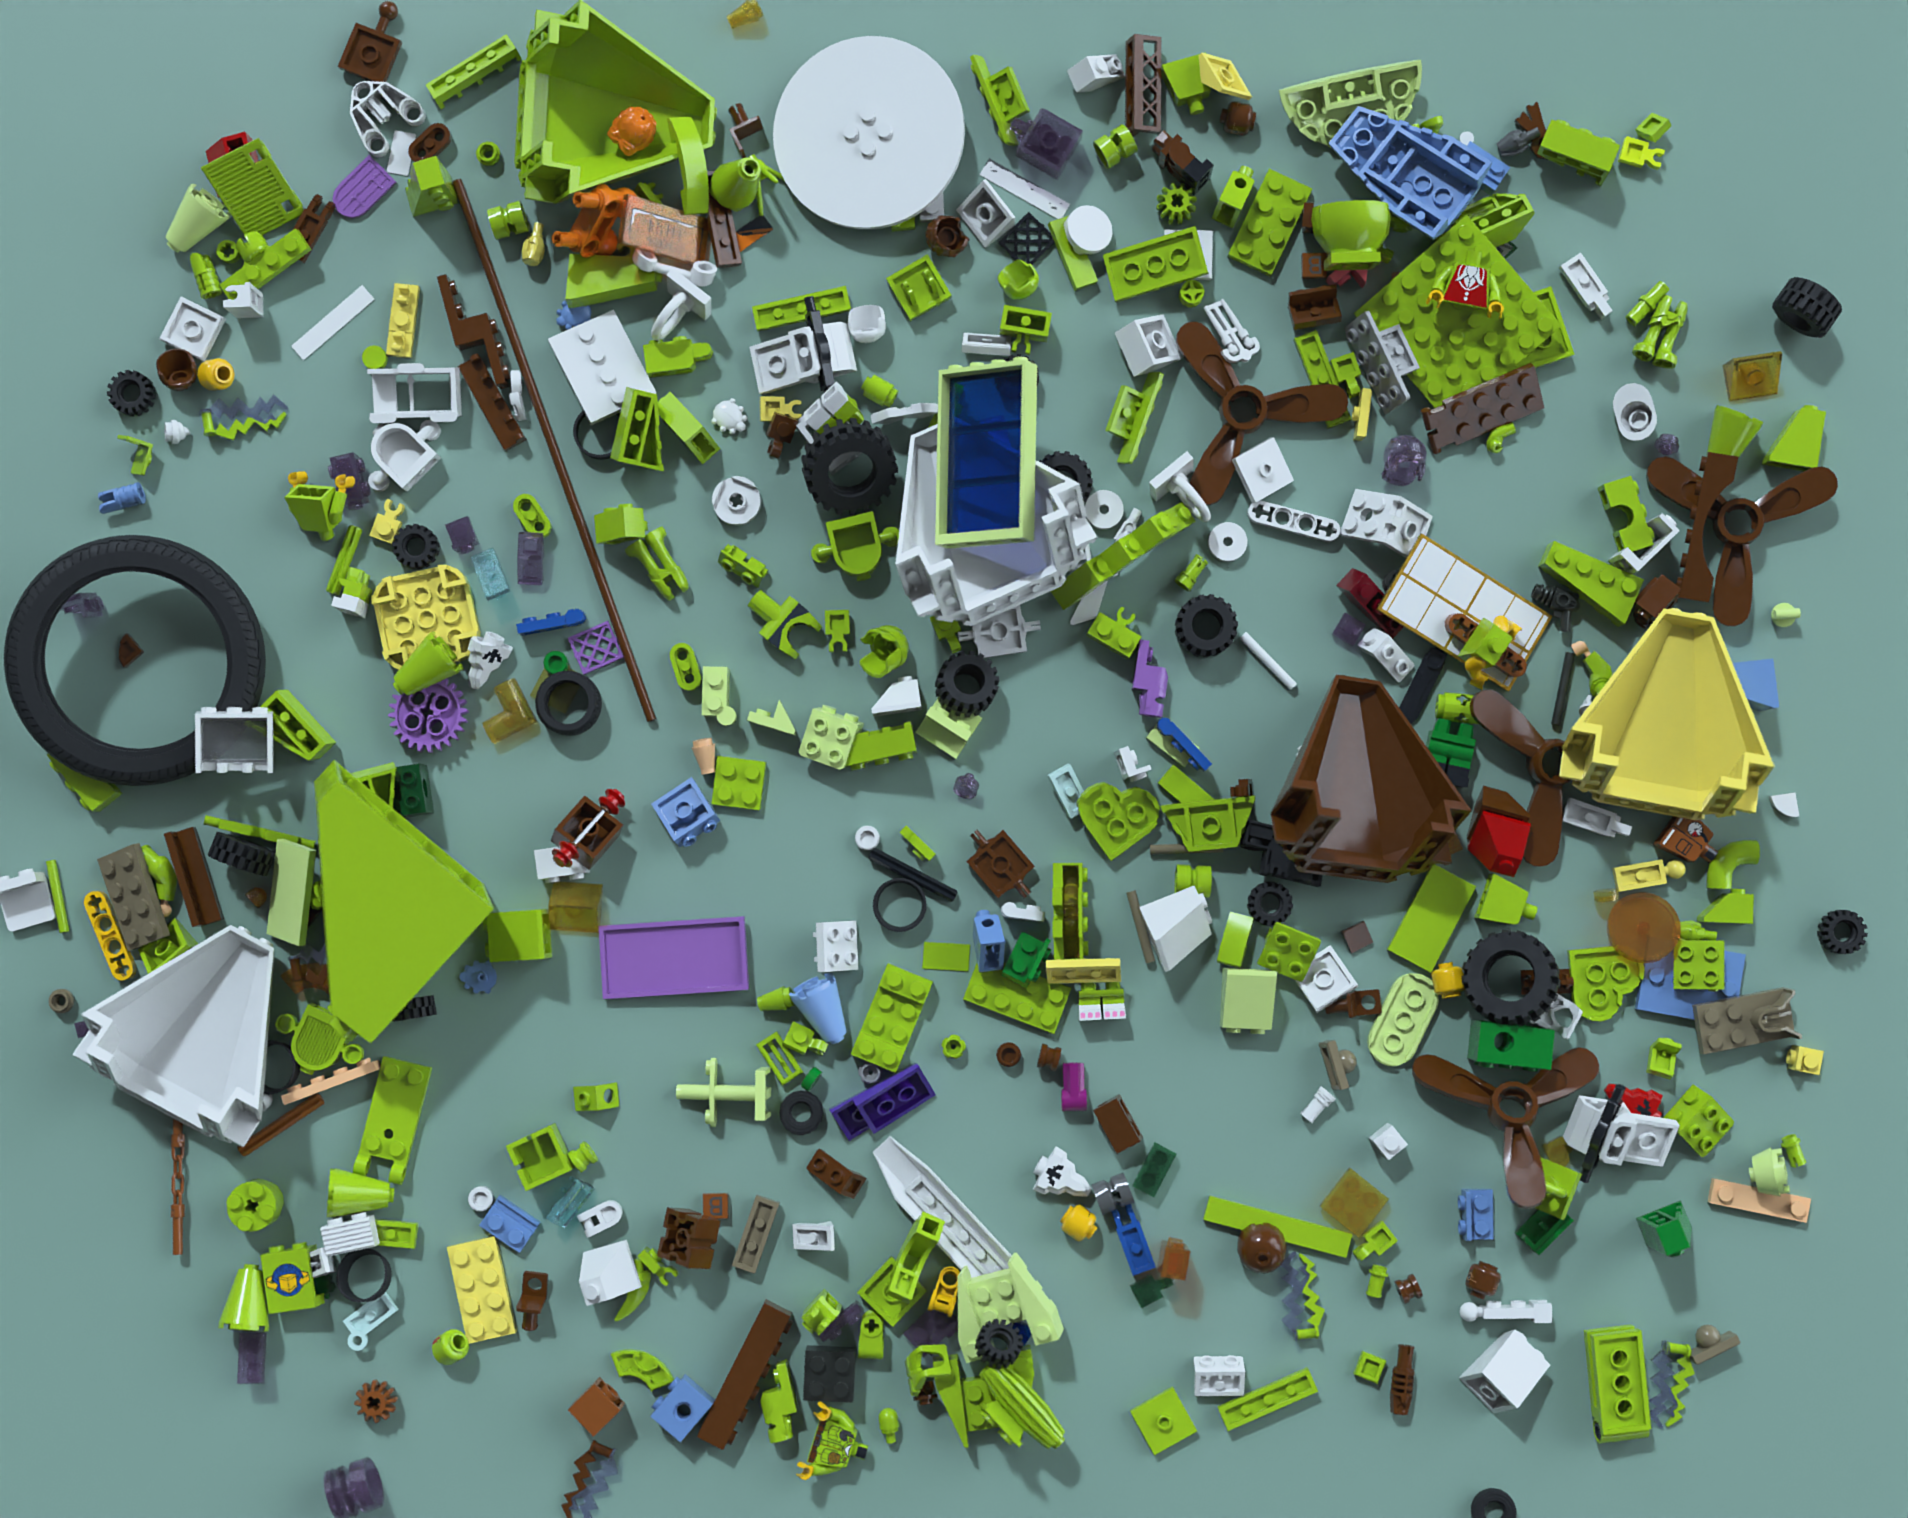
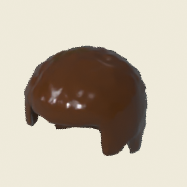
M175 348L162 353L156 361L158 377L167 388L174 391H183L195 383L198 369L192 355L188 351Z

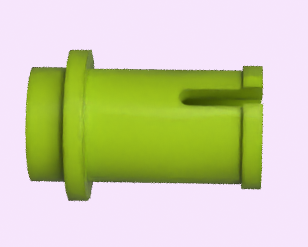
M1796 1134L1782 1137L1781 1147L1785 1148L1791 1167H1796V1164L1798 1167L1806 1164L1807 1161L1799 1145L1801 1142L1800 1138H1797Z
M1373 1265L1372 1269H1369L1371 1275L1366 1294L1381 1298L1385 1277H1388L1389 1274L1386 1267Z

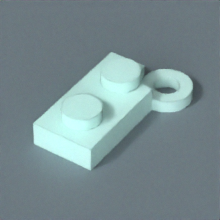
M1066 764L1047 776L1068 818L1071 819L1078 815L1076 802L1084 790L1072 766Z
M386 1292L380 1298L367 1302L343 1320L351 1332L348 1337V1345L352 1350L360 1351L364 1349L368 1343L366 1334L399 1310ZM355 1336L361 1337L362 1343L360 1345L354 1343Z

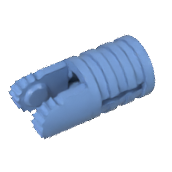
M139 482L98 493V499L106 502L101 503L99 506V511L102 514L146 502L144 490Z

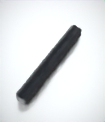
M873 848L868 858L875 863L915 882L917 885L950 902L954 901L958 893L957 890L877 848Z

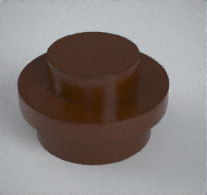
M1006 1042L999 1046L996 1056L1001 1065L1012 1067L1019 1062L1021 1052L1016 1044Z

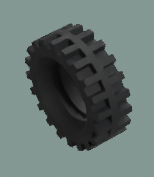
M850 418L849 424H843L842 419L836 420L837 426L832 428L827 423L823 426L824 432L819 435L815 431L812 435L814 442L812 444L806 443L804 447L806 455H802L801 458L803 464L802 473L808 491L812 494L817 504L821 502L823 508L827 511L831 507L834 508L837 515H842L843 510H849L850 516L856 515V510L863 508L864 513L869 512L868 506L873 503L877 507L881 505L880 497L882 495L889 497L891 494L889 486L896 485L897 482L895 473H898V466L889 439L886 435L883 436L879 427L871 428L870 422L866 420L860 425L857 423L856 418ZM862 452L871 459L872 471L867 479L858 485L850 487L838 486L828 476L829 466L841 454Z

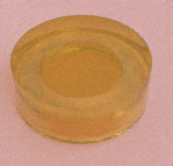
M1615 888L1593 891L1596 902H1610L1619 899V891Z

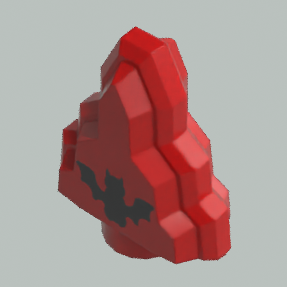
M1608 1083L1604 1089L1608 1099L1611 1098L1616 1084ZM1626 1088L1621 1100H1623L1631 1113L1661 1118L1662 1112L1658 1110L1663 1095L1651 1089L1646 1092L1640 1088L1632 1090Z

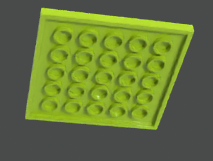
M1465 215L1353 313L1357 318L1362 313L1370 311L1379 332L1395 325H1400L1420 367L1406 376L1434 408L1443 405L1442 400L1508 373L1562 326L1468 215ZM1468 250L1482 252L1479 267L1489 268L1490 273L1496 278L1500 289L1501 304L1504 307L1502 317L1499 318V313L1492 311L1491 318H1488V309L1483 310L1442 302L1440 307L1436 308L1438 303L1434 299H1431L1429 304H1426L1435 278L1446 266H1452L1455 262L1465 264Z

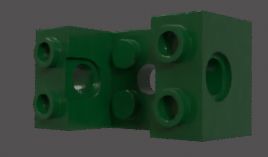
M418 763L396 767L393 809L404 818L434 813L427 765Z

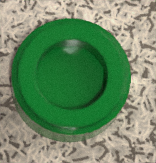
M552 651L545 656L543 665L545 670L552 675L560 671H567L569 660L562 652Z
M813 1067L802 1081L801 1087L809 1092L820 1079L823 1072Z

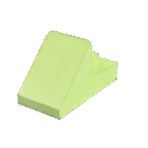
M780 700L778 701L773 718L770 717V712L757 709L756 713L749 712L747 721L790 735H796L797 731Z

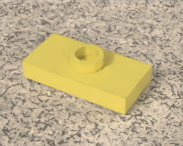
M1362 388L1359 393L1358 405L1353 408L1352 421H1355L1353 440L1362 441L1367 435L1372 396L1371 389Z

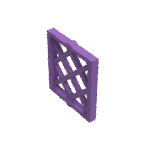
M609 621L568 637L574 657L577 659L583 675L624 658ZM602 627L600 634L592 632ZM606 628L609 629L612 635L611 639L603 636ZM587 634L584 641L577 639L578 637ZM590 634L598 637L595 645L587 643ZM601 639L609 641L606 650L598 647ZM575 641L582 644L580 652H577L575 649ZM612 643L616 645L618 654L610 652ZM585 646L594 648L591 657L583 654ZM597 650L605 653L602 661L594 658ZM608 654L615 657L605 662ZM581 657L589 659L586 668L581 663ZM592 661L599 663V665L590 668Z

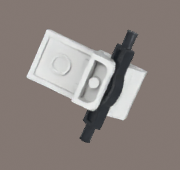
M814 296L805 297L807 327H802L788 332V335L750 346L759 394L764 395L803 382L813 384L819 382L820 390L825 393L835 383V377L857 371L848 325L843 322L822 324L820 311L816 310Z
M1616 1084L1613 1094L1608 1100L1586 1096L1578 1097L1563 1138L1567 1145L1586 1155L1581 1166L1583 1169L1580 1181L1588 1183L1599 1160L1615 1165H1622L1623 1161L1663 1167L1680 1125L1676 1120L1631 1113L1623 1100H1621L1626 1087Z

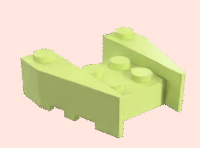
M1017 1252L1013 1253L1008 1261V1269L971 1278L968 1266L966 1265L958 1275V1341L966 1363L982 1359L983 1356L978 1357L976 1354L978 1349H975V1341L981 1328L988 1321L992 1323L994 1319H998V1323H1000L1004 1319L1006 1320L1005 1324L1008 1325L1010 1322L1016 1323L1027 1320L1035 1346L1059 1340L1064 1330L1056 1305L1051 1299H1048L1042 1291V1286L1028 1272L1027 1266ZM991 1338L990 1342L995 1347L993 1339Z

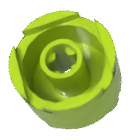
M259 1178L247 1181L237 1186L228 1196L226 1201L227 1213L232 1223L241 1231L261 1230L273 1224L279 1218L284 1204L283 1194L273 1182ZM257 1201L259 1206L254 1208L252 1204Z

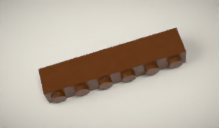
M767 1299L765 1300L697 1435L698 1438L724 1450L726 1444L731 1445L737 1434L734 1428L738 1421L743 1423L749 1411L745 1406L749 1399L754 1401L760 1389L756 1384L760 1377L765 1379L771 1367L767 1362L771 1354L776 1357L782 1345L778 1340L782 1333H788L793 1323V1320L790 1319L791 1311Z

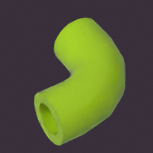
M1741 840L1730 842L1719 849L1715 858L1709 863L1706 888L1732 889V874L1737 866L1758 864L1760 858L1758 841Z

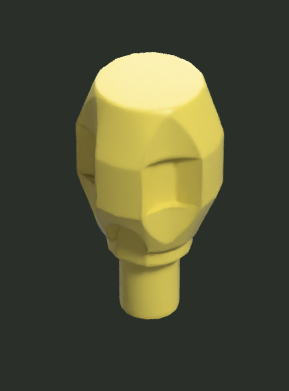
M539 222L534 223L533 232L524 241L522 247V261L529 266L539 265L544 257L545 246L542 235L544 225Z

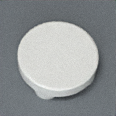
M1080 206L1064 222L1066 237L1077 254L1099 253L1111 241V222L1107 215L1096 207Z

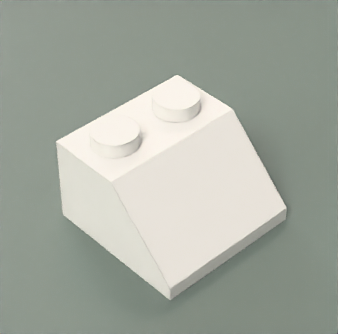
M1163 314L1134 320L1115 332L1118 345L1122 349L1128 367L1134 377L1148 374L1183 358Z

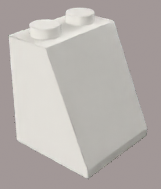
M1194 886L1139 907L1149 939L1165 972L1170 971L1212 934L1209 924L1213 923L1209 911L1207 909L1204 910V908L1208 907L1203 893L1198 895Z
M1511 1330L1504 1332L1459 1379L1494 1414L1517 1409L1549 1368L1550 1364L1539 1350L1534 1349L1527 1342V1338L1521 1332Z

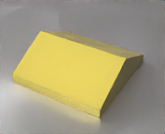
M1201 52L1199 55L1201 83L1224 94L1246 100L1252 98L1230 60Z

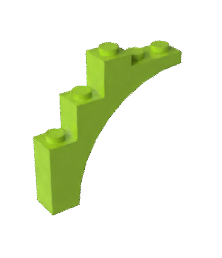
M1180 502L1170 509L1149 518L1133 532L1117 540L1098 556L1085 562L1066 577L1061 587L1051 591L1061 608L1065 610L1076 604L1128 565L1191 526L1196 521L1192 517L1190 510L1183 502Z

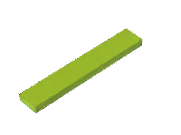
M1211 1195L1208 1197L1203 1220L1240 1230L1254 1223L1255 1225L1270 1223L1283 1233L1285 1242L1344 1258L1347 1257L1352 1233Z

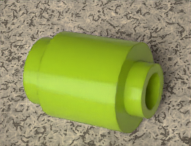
M875 374L872 378L867 377L861 387L864 390V397L882 407L886 405L889 408L899 390L894 388L895 385Z

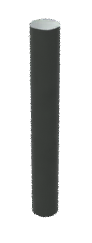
M1565 653L1551 724L1561 725L1575 658L1574 653Z

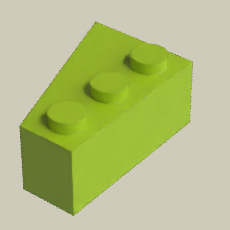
M1551 119L1537 154L1562 167L1565 164L1577 169V175L1583 177L1586 173L1596 179L1595 184L1602 186L1611 170L1620 145L1616 144L1611 138L1597 137L1587 129L1571 127L1564 120L1555 121Z
M911 721L904 723V725L888 726L880 730L857 733L845 767H851V771L866 768L865 764L875 762V766L888 764L890 758L898 757L899 761L912 759L913 754L917 753Z
M394 762L351 773L393 808L396 773Z

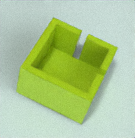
M556 1123L506 1145L514 1166L522 1162L525 1164L524 1167L517 1170L525 1191L575 1168L568 1156V1150Z

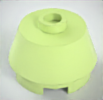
M1770 1147L1752 1156L1753 1167L1749 1168L1751 1182H1756L1758 1192L1775 1196L1790 1193L1789 1185L1784 1186L1787 1184L1788 1174L1784 1157H1779L1782 1155V1148L1772 1149Z

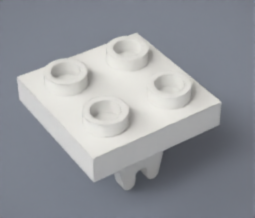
M856 921L816 923V932H813V937H816L817 957H814V962H817L818 972L858 970Z

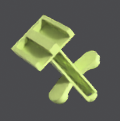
M711 1058V1060H706V1075H710V1084H682L676 1087L677 1099L709 1100V1109H706L705 1123L710 1124L711 1127H716L717 1100L755 1101V1121H765L771 1117V1111H766V1100L771 1097V1087H766V1075L771 1073V1067H761L755 1070V1085H717V1058Z

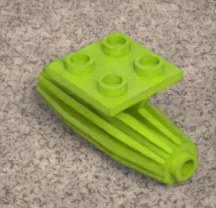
M987 1364L982 1369L979 1375L995 1398V1401L986 1404L981 1402L979 1406L983 1411L980 1414L992 1427L997 1425L1000 1428L997 1433L1010 1446L1014 1443L1020 1447L1022 1445L1020 1439L1023 1431L1046 1449L1051 1447L1056 1449L1064 1442L1065 1438L1063 1435L1065 1431L1050 1407L1022 1376L1010 1367L1004 1369L1003 1365L1001 1369H996V1364H993L992 1368Z

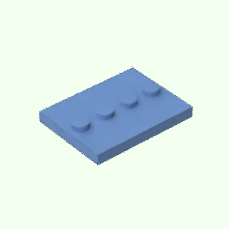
M1647 937L1643 956L1644 978L1638 986L1635 1009L1694 1020L1692 1005L1739 996L1746 954L1725 951L1724 990L1710 992L1708 990L1673 989L1674 941Z

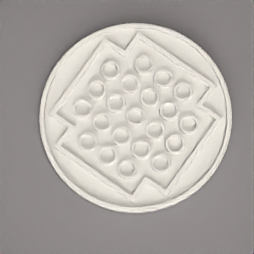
M864 36L843 40L811 57L800 67L786 86L776 110L773 129L776 161L786 184L796 198L812 213L828 222L846 228L865 230L881 229L905 222L924 211L937 200L952 180L958 168L965 137L964 115L960 99L950 78L941 66L919 48L904 41L882 36Z

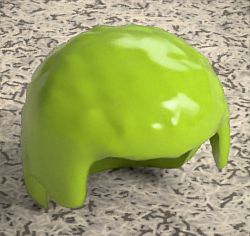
M1019 259L1003 268L998 274L997 280L1008 297L1014 300H1022L1036 291L1039 275L1032 264H1027Z

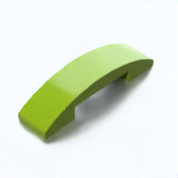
M691 117L668 118L671 143H676L684 185V189L680 191L684 215L707 214L709 207L708 174L705 155L697 128Z

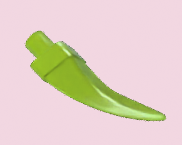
M639 1258L634 1259V1264L642 1287L627 1292L626 1300L615 1316V1321L630 1315L641 1304L648 1292L651 1271L644 1270V1263Z

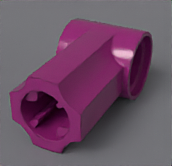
M1063 1063L1062 1111H1087V1092L1084 1089V1063Z

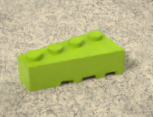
M1556 541L1547 545L1538 566L1560 584L1565 585L1574 593H1578L1580 599L1594 607L1593 609L1606 616L1617 627L1626 624L1644 582L1642 578Z

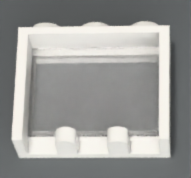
M202 707L201 711L195 713L196 773H201L202 771H217V773H226L227 771H242L243 773L268 771V773H273V712H268L267 707H253L252 711H242L241 707H228L227 711H216V707Z

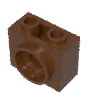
M1663 574L1659 578H1653L1635 600L1634 621L1644 629L1649 628L1663 609L1673 608L1676 605L1682 589Z

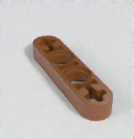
M1462 613L1451 614L1445 620L1446 631L1464 645L1478 626L1477 623ZM1460 619L1461 621L1459 622V624L1463 628L1469 629L1466 632L1460 628L1454 629L1455 624L1453 623V620ZM1507 647L1494 667L1509 677H1519L1525 673L1527 664L1522 656ZM1505 659H1507L1510 662L1517 661L1516 666L1518 667V670L1511 671L1512 666L1509 663L1503 661Z

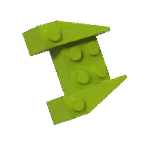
M1023 1345L1017 1360L1013 1365L1010 1364L1009 1367L1022 1376L1032 1387L1034 1368L1031 1345ZM958 1354L948 1355L951 1367L950 1376L935 1377V1384L964 1447L969 1448L967 1432L999 1428L997 1425L992 1427L980 1414L983 1409L979 1404L981 1402L986 1404L995 1401V1398L980 1376L960 1378ZM941 1356L933 1357V1368L943 1365Z

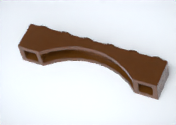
M1707 452V457H1701L1699 471L1704 472L1702 481L1697 480L1694 495H1699L1697 505H1692L1689 519H1693L1694 522L1692 529H1687L1685 543L1689 544L1688 552L1682 553L1680 567L1684 568L1683 576L1677 577L1676 585L1682 589L1679 598L1703 602L1710 601L1714 578L1704 557L1703 529L1707 514L1714 501L1734 481L1738 456Z

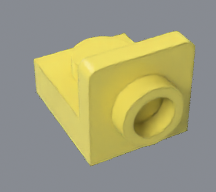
M1792 1045L1786 1055L1787 1069L1820 1075L1824 1051Z

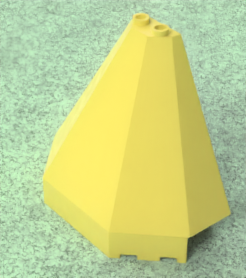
M1677 608L1662 610L1570 730L1562 746L1559 777L1572 780V785L1583 793L1588 791L1592 793V799L1596 802L1685 819L1703 820L1707 814H1715L1717 818L1735 816L1736 811L1749 814L1756 813L1759 785L1764 782L1773 770L1774 764L1714 617L1698 612L1693 614L1682 612Z

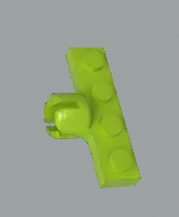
M296 228L271 246L268 245L262 234L256 231L244 234L248 242L244 243L242 238H239L236 242V249L244 260L243 267L219 285L228 299L235 300L238 294L236 291L227 292L225 289L228 286L245 285V282H250L259 289L310 252L311 248L301 232Z

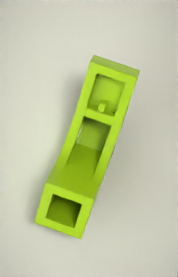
M922 1211L911 1227L890 1274L891 1280L886 1292L887 1295L907 1304L910 1303L925 1261L939 1242L945 1223L944 1220Z

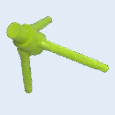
M753 154L748 158H754L760 164L761 173L756 195L759 216H763L761 181L769 178L777 184V178L785 180L781 173L767 166Z

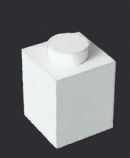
M1386 1123L1369 1137L1370 1141L1387 1160H1390L1408 1145L1389 1123Z

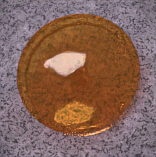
M1639 892L1623 897L1614 905L1607 919V935L1614 949L1623 957L1637 963H1653L1665 958L1675 948L1680 937V920L1676 911L1666 900L1651 893Z

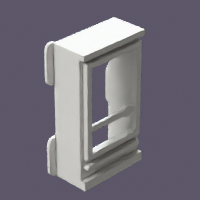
M421 363L399 364L397 369H367V374H372L374 413H370L369 417L372 423H393L397 418L430 417L433 422H454L458 416H462L459 367L424 368V365ZM413 374H449L451 410L414 411L413 383L415 380ZM396 375L409 376L407 382L409 383L410 411H398Z

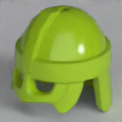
M884 625L873 628L860 639L862 643L870 644L871 652L860 660V665L872 677L881 678L887 675L892 670L903 665L907 659L909 643L903 631L898 627Z

